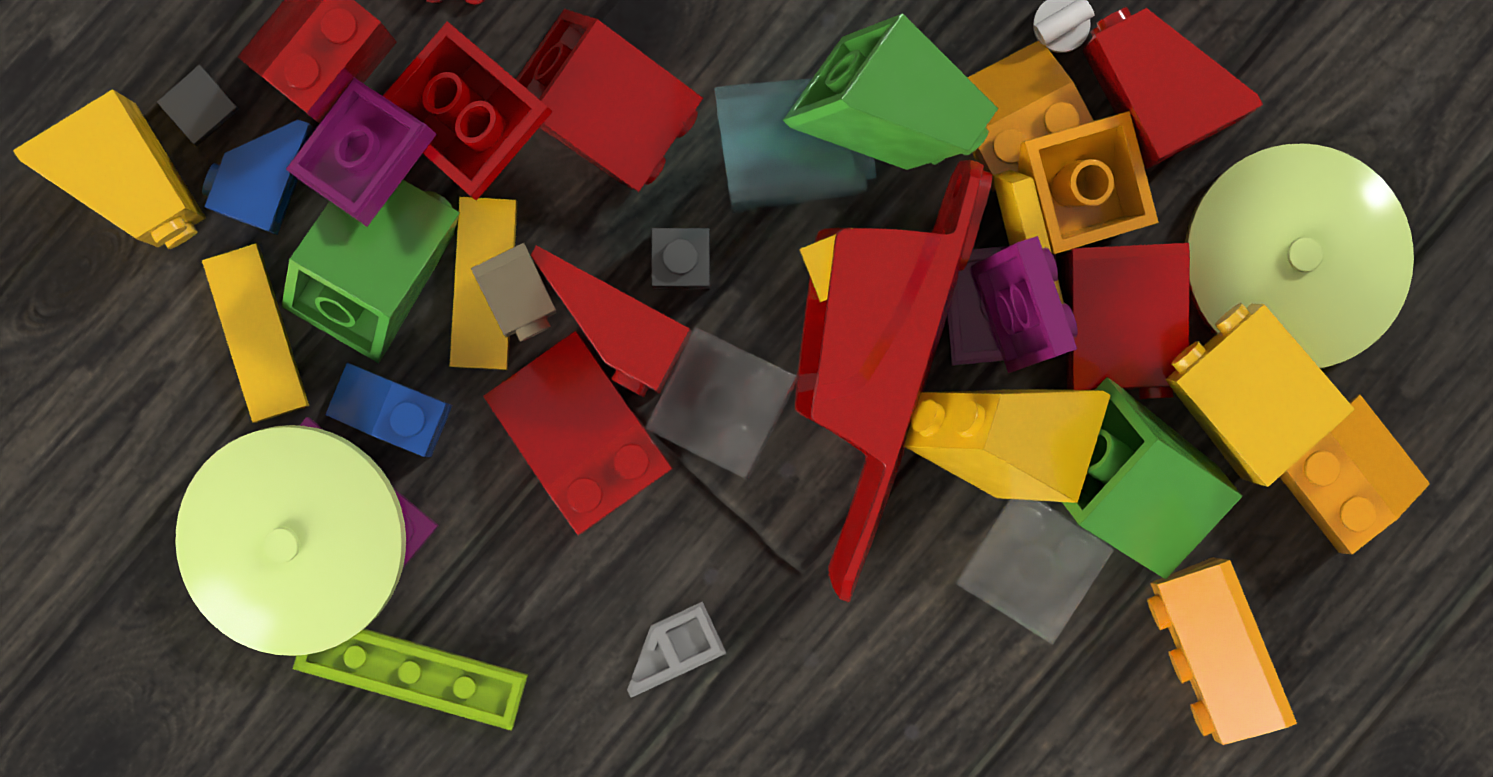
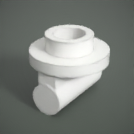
M1046 0L1038 8L1034 17L1033 29L1035 36L1050 51L1057 53L1073 51L1086 40L1090 31V18L1095 16L1094 11L1087 0Z

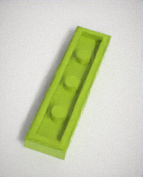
M365 628L349 640L333 648L307 655H296L293 669L511 731L515 724L528 674Z

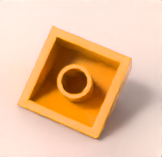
M1039 41L967 77L998 108L986 126L989 131L987 138L979 148L972 152L976 161L984 165L983 170L991 172L992 176L1008 170L1018 172L1021 142L1094 121L1072 79L1046 45L1044 46ZM993 177L991 184L992 192L996 191Z
M1130 111L1021 142L1018 173L1034 179L1052 254L1159 223Z
M1360 394L1349 401L1355 410L1280 476L1281 480L1339 553L1351 555L1395 522L1430 484Z

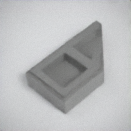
M703 601L650 626L627 689L631 698L726 654V650Z

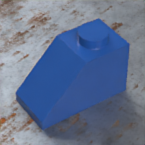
M296 120L224 153L221 164L213 163L206 175L202 195L208 198L204 207L278 235L298 179L289 173L286 168L316 129L309 123Z
M347 363L326 415L371 436L420 456L431 458L453 405Z

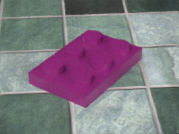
M1038 236L1015 243L971 266L1008 373L1077 349L1074 338L1077 337L1078 329L1074 314L1066 303H1061L1054 283L1058 280L1055 259L1048 248H1042Z

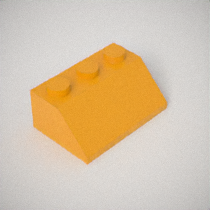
M1212 557L1170 574L1167 579L1160 578L1150 583L1155 596L1147 598L1150 611L1160 630L1169 628L1176 645V649L1169 651V656L1181 683L1190 680L1198 702L1190 704V707L1203 736L1212 733L1216 742L1225 745L1297 724L1230 560Z

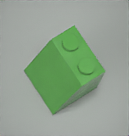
M902 13L843 36L783 121L790 128L909 170L929 163L936 165L945 158L958 154L969 155L974 152L987 138L989 131L986 126L998 108Z
M405 180L401 181L368 227L329 201L289 259L281 307L379 363L451 242L460 212L453 209L451 204L441 195L432 191L424 192Z
M1106 377L1095 390H1103L1111 396L1078 503H1062L1079 526L1162 578L1167 579L1243 495L1217 464L1118 384Z

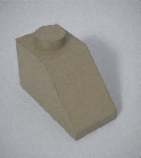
M524 243L471 268L505 338L516 333L521 342L551 327L547 318L557 312Z

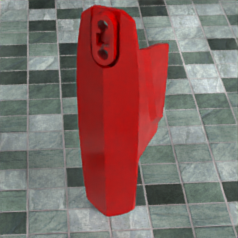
M964 160L959 161L950 177L934 229L930 233L897 229L823 228L817 231L814 243L836 234L827 300L820 302L812 280L809 278L797 373L795 410L798 414L831 431L865 455V463L828 566L834 591L841 600L847 602L851 601L881 521L906 448L904 443L911 424V417L917 406L920 393L924 392L958 280V272H962L967 266L992 184V173L983 170L984 165L976 161Z

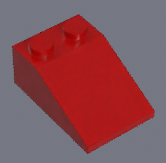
M448 21L383 95V97L426 124L436 133V136L424 150L423 154L476 201L553 112Z
M536 245L531 253V257L604 362L616 370L611 380L643 398L648 388L660 394L692 336L691 330Z
M576 331L483 396L577 535H581L673 470L671 464Z

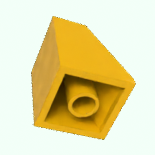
M113 89L13 150L17 158L25 165L135 239L155 247L165 244L168 249H172L181 245L197 234L198 231L194 225L206 218L136 103Z
M1239 303L1216 322L1215 326L1220 332L1204 346L1198 341L1191 344L1173 360L1172 365L1176 371L1165 380L1235 472L1243 480L1268 487L1355 409L1265 304H1250L1246 308L1242 303Z
M1048 389L921 392L911 417V424L904 447L995 498L1078 503L1111 395L1103 390Z

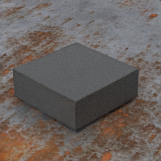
M200 65L157 101L161 108L196 146L201 144L240 110Z

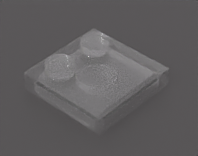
M695 327L645 429L749 480L799 378Z
M1009 499L958 577L956 584L1053 645L1114 552V547L1043 501Z

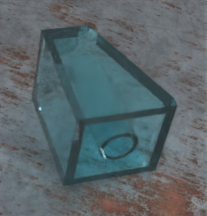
M812 78L714 88L732 213L865 194L867 191L866 179L876 178L874 158L792 129L783 121Z

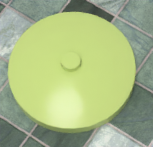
M1286 144L1274 146L1249 155L1228 168L1209 186L1201 197L1191 217L1185 238V243H1189L1190 250L1189 293L1197 312L1214 335L1220 332L1215 326L1216 322L1237 304L1242 303L1246 308L1250 304H1265L1319 368L1344 362L1375 343L1389 329L1398 316L1407 297L1413 275L1414 252L1411 230L1403 208L1393 191L1377 173L1360 160L1344 152L1320 145Z
M296 425L274 426L252 432L228 443L213 454L195 474L182 499L176 525L177 560L181 576L192 600L202 614L222 633L242 645L261 652L289 656L307 655L333 648L349 640L366 628L385 608L396 589L404 565L406 553L405 522L399 500L390 481L372 458L359 447L334 433L319 428Z

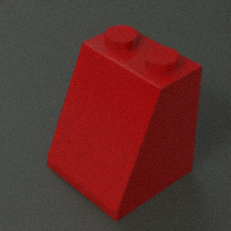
M284 0L239 54L238 58L320 124L352 80L356 78L364 83L397 41L381 21L355 0Z
M1125 7L1096 23L1098 27L1090 31L1093 38L1083 49V53L1115 114L1130 111L1145 170L1245 119L1263 105L1258 94L1147 8L1131 15L1128 7Z
M567 9L562 11L516 78L519 83L553 111L539 127L540 129L619 183L637 192L641 190L644 184L649 185L659 176L666 162L665 153L676 138L683 137L692 128L698 116L696 108L703 100V97L601 21Z
M1189 243L1072 248L1061 256L1063 302L1072 310L1078 329L1077 337L1074 338L1077 349L1066 353L1067 389L1095 390L1108 377L1123 389L1139 388V399L1173 398V389L1165 379L1176 371L1172 365L1173 360L1189 347Z

